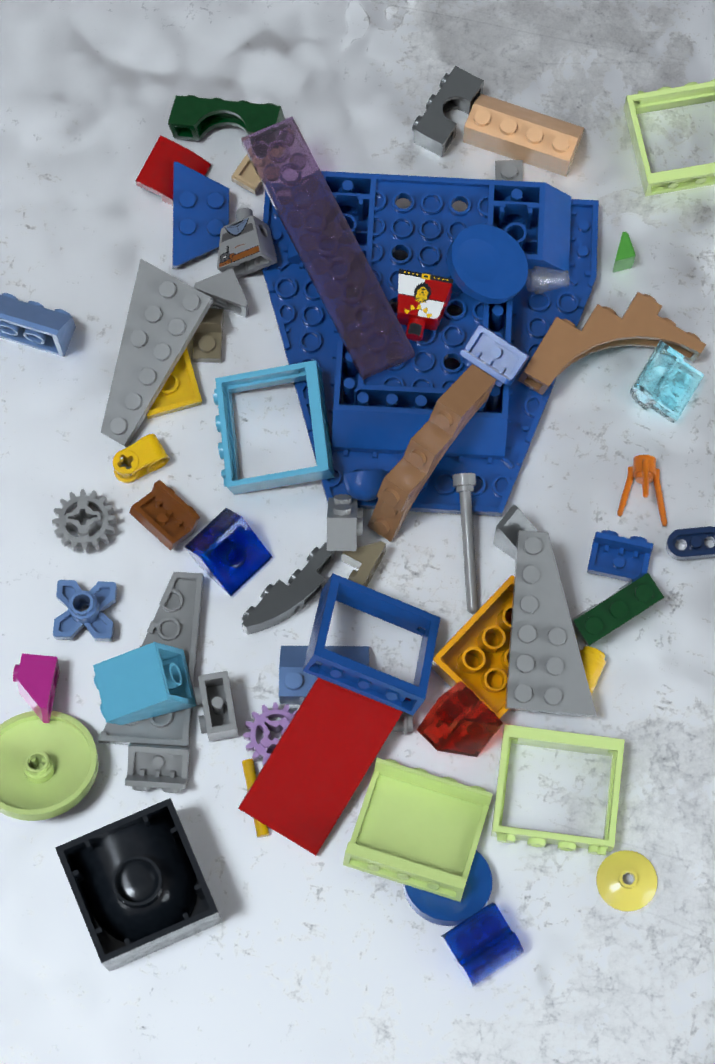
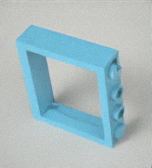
M316 360L215 378L216 389H214L213 399L215 405H218L219 415H216L215 422L217 430L221 432L222 442L218 443L220 458L224 459L225 469L221 470L224 487H227L234 495L335 478L322 369ZM307 380L317 466L241 479L232 393Z

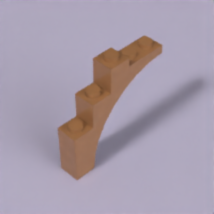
M637 292L622 318L617 316L616 312L611 308L602 307L597 304L581 331L571 321L556 317L518 381L543 395L554 379L571 364L589 354L608 348L624 346L652 347L674 353L694 363L704 350L706 344L701 342L697 335L676 327L672 320L658 316L662 305L658 304L652 296Z
M472 364L437 400L429 420L410 439L403 458L384 477L377 493L378 502L367 527L389 542H392L397 536L414 501L439 461L465 425L488 399L496 382L495 378Z

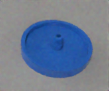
M486 224L469 226L455 237L448 249L447 264L452 279L466 295L479 302L487 304L507 302L516 296L526 283L528 263L524 251L511 235L500 228Z
M476 850L461 902L403 884V890L411 908L423 919L437 925L457 926L473 920L484 910L492 891V874L488 863Z

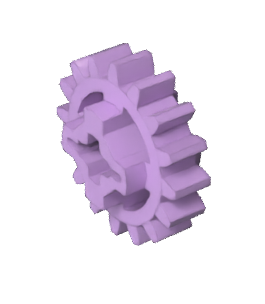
M277 702L273 703L272 710H268L265 705H262V714L259 715L253 711L252 717L254 722L246 721L245 723L246 728L250 732L244 733L243 737L244 740L251 741L246 745L247 752L255 750L252 758L254 761L263 758V766L279 741L277 738L271 740L270 731L276 734L281 731L282 736L296 711L292 714L289 713L290 707L288 704L284 706L283 710L278 708ZM274 717L282 718L280 721L269 720ZM258 728L264 734L259 744L256 741Z

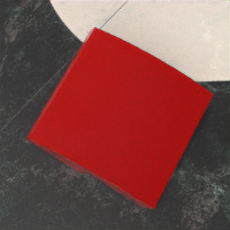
M160 135L135 180L136 186L161 196L163 202L173 206L174 162H179L204 176L208 174L211 164L189 149Z

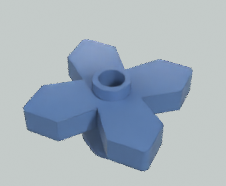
M58 580L56 597L68 610L54 619V638L57 640H72L86 627L95 641H113L114 623L102 612L116 603V583L98 581L88 592L82 591L75 580Z

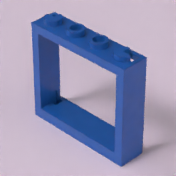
M333 573L321 590L303 671L414 715L426 699L440 617ZM335 601L422 636L413 684L325 649Z

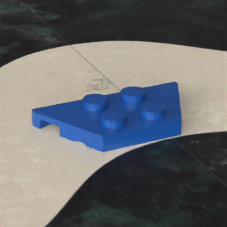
M174 162L172 269H177L186 262L204 257L213 250H219L221 229L229 225V188L179 162Z

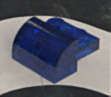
M493 902L441 936L471 987L524 953L515 932L510 929L497 905Z

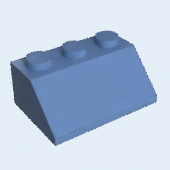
M8 293L0 295V338L65 357L76 328L73 317L68 312L62 309H55V311L46 309L42 304L35 301L26 303Z
M281 646L279 664L280 704L301 705L317 679L316 676L303 671L308 646ZM325 646L327 650L369 666V646Z

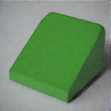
M622 232L613 272L630 269L633 266L636 255L627 232Z

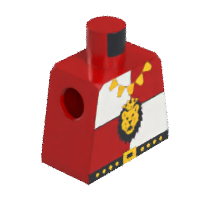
M399 269L397 323L407 325L405 334L407 339L421 341L424 329H438L452 295L453 279Z

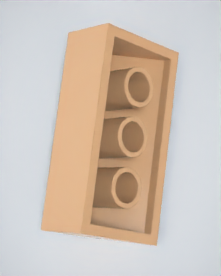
M481 94L474 102L465 123L463 142L515 160H523L524 163L567 176L585 128Z

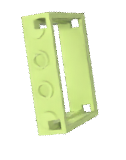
M715 79L699 84L697 82H690L675 88L662 87L657 91L651 92L638 91V94L626 96L624 113L645 196L715 185V162L651 173L637 114L715 101Z
M505 724L502 734L491 836L497 837V841L512 844L515 843L516 839L527 841V845L532 847H545L546 844L558 845L557 849L563 851H576L577 847L588 849V853L593 855H606V851L611 852L615 844L625 739ZM511 743L611 756L603 839L502 826Z

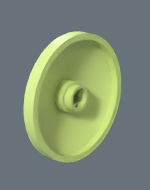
M29 711L16 715L0 724V813L19 820H45L69 811L88 794L97 776L99 760L93 737L80 721L65 713L52 711L50 722L43 723L34 711Z

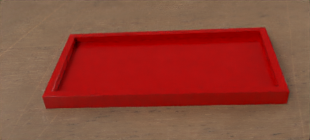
M317 677L238 809L316 856L403 711Z

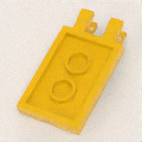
M187 347L147 414L148 419L203 404Z

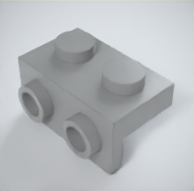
M130 743L128 746V768L125 786H132V789L137 791H147L151 787L162 788V791L167 793L180 792V789H185L188 783L190 747Z

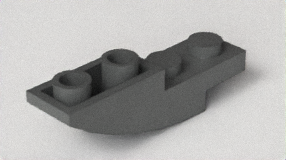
M325 542L320 549L315 547L306 560L308 563L302 571L297 569L288 580L289 586L280 579L275 585L269 584L260 596L262 598L260 603L256 607L251 606L243 615V632L249 635L273 627L290 618L309 604L326 584L325 577L321 574L335 558V551H327V543Z

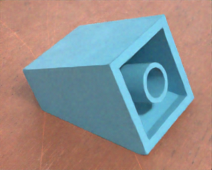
M153 642L93 665L95 672L94 683L99 690L101 698L100 710L107 723L124 725L197 706L183 649Z

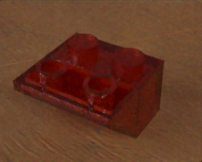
M460 681L438 698L417 728V731L437 751L477 757L503 725V722L472 690Z

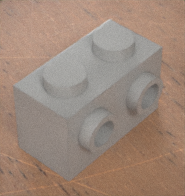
M339 494L335 495L334 498H328L327 551H356L357 536H363V508H357L358 500L350 495Z
M228 671L198 676L199 687H194L197 705L202 704L204 715L199 716L201 734L207 733L209 742L238 737Z

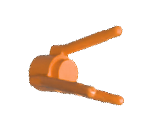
M638 455L633 458V466L628 467L627 480L617 515L622 516L634 478L637 483L642 484L644 498H647L649 495V483L654 482L662 526H667L666 511L659 479L660 469L656 468L655 457Z

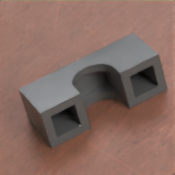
M457 66L454 67L450 74L446 73L439 85L441 89L437 95H431L426 104V112L423 116L419 115L412 126L414 143L443 157L456 136L457 123L448 119L444 114L450 110H460L469 115L474 102L483 94L484 80Z

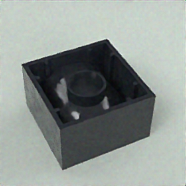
M171 798L55 847L100 962L109 972L223 922Z

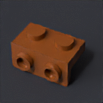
M161 480L155 482L152 491L132 505L129 512L170 551L194 533L200 519L196 511Z

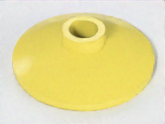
M623 850L615 852L604 859L597 871L596 885L601 898L609 906L619 911L631 912L643 908L652 900L657 889V875L653 865L646 857L634 851ZM630 874L633 877V883L630 885L625 884L622 879L623 875Z

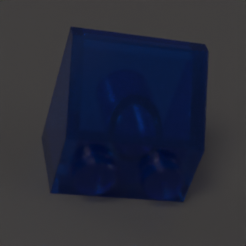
M225 508L184 546L199 567L229 596H232L272 558V555L243 517L228 508Z

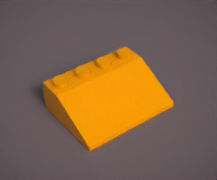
M513 575L498 588L433 657L431 667L449 686L495 722H498L509 710L505 709L514 589Z

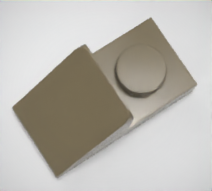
M209 308L193 336V362L221 363L224 309Z
M379 541L358 547L356 551L342 552V562L358 569V571L353 570L348 580L367 587L386 553V543Z

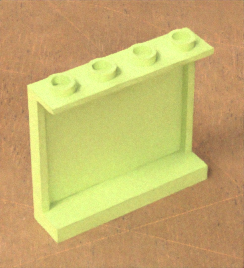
M377 758L351 840L348 842L343 865L461 902L493 793L487 792L479 786L470 787L458 783L450 777L441 778L429 774L421 768L412 769L400 765L392 759L383 760Z

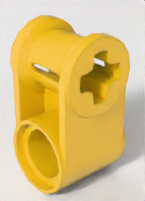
M149 434L115 454L113 458L114 474L119 482L129 484L150 472L162 468L168 463L170 458L156 435ZM126 464L128 467L131 468L127 470L126 467H122V465Z

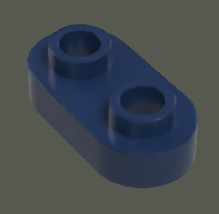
M708 526L673 531L666 542L668 554L676 560L715 557V527ZM711 540L714 543V547H707L704 541ZM682 543L685 545V549L678 550L675 544Z

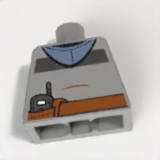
M249 208L238 209L236 211V222L224 226L220 232L217 269L224 272L232 268L236 277L240 278L277 263L269 226L253 216V211Z

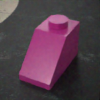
M22 653L20 665L15 664L13 682H17L19 694L43 723H49L60 674L58 658Z

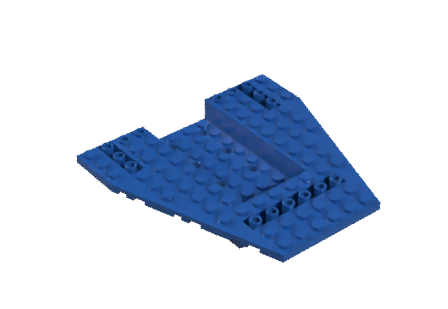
M319 171L293 182V185L266 183L263 222L270 228L277 263L263 268L262 272L288 365L316 360L322 369L335 478L321 480L327 504L328 498H334L335 495H349L345 489L344 473L383 469L388 474L403 458L410 439L429 420L437 400L469 368L462 363L464 357L459 355L458 352L461 348L464 349L479 324H481L530 357L512 385H505L503 383L499 387L494 384L486 402L473 415L448 448L409 511L461 514L459 493H456V488L453 487L452 475L475 473L476 486H474V492H471L472 515L502 516L557 377L543 395L518 380L556 317L571 321L575 324L576 328L579 324L597 277L599 200L571 199L570 195L545 182ZM405 198L411 202V205L408 208L402 209L395 203L397 200ZM457 201H461L467 205V209L459 212L454 210L452 205ZM486 224L495 226L507 232L518 242L527 259L528 277L525 285L516 296L500 304L479 302L466 295L453 280L452 295L446 309L451 305H458L463 312L458 316H452L445 309L438 329H424L421 341H412L405 337L407 325L397 323V313L392 312L389 308L392 303L398 302L399 269L452 279L447 264L448 249L455 237L463 229L472 225ZM396 250H404L407 252L408 257L404 260H396L392 254ZM391 355H398L401 357L402 363L399 366H390L386 359ZM448 358H455L459 361L460 366L451 370L445 367L444 362ZM307 380L294 382L316 461ZM379 498L367 502L358 500L357 508L375 509Z

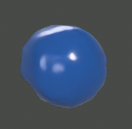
M371 469L344 473L345 489L354 499L366 502L378 498L377 493L387 472L383 469Z

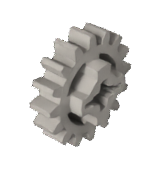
M81 489L80 496L78 497L73 492H70L71 500L67 502L61 499L60 503L63 508L54 509L55 515L59 517L52 520L53 526L57 527L54 531L56 537H62L61 543L64 547L71 543L73 552L82 547L84 553H88L89 546H93L98 551V543L100 541L105 544L109 543L106 534L115 533L114 527L111 526V524L117 523L116 517L111 515L114 512L113 506H106L108 501L105 496L98 500L97 492L94 490L90 496L86 495L84 489ZM90 505L98 508L102 513H100L99 511H93L90 508ZM83 518H88L85 525L80 524L83 522ZM66 529L78 533L79 538L71 535Z

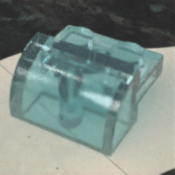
M660 341L630 389V394L643 409L651 408L670 422L675 423L704 374L684 362V355L663 341Z

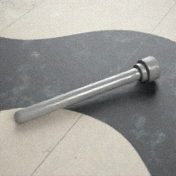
M459 473L452 475L453 487L456 488V493H459L467 611L475 614L479 606L471 492H474V486H476V474Z

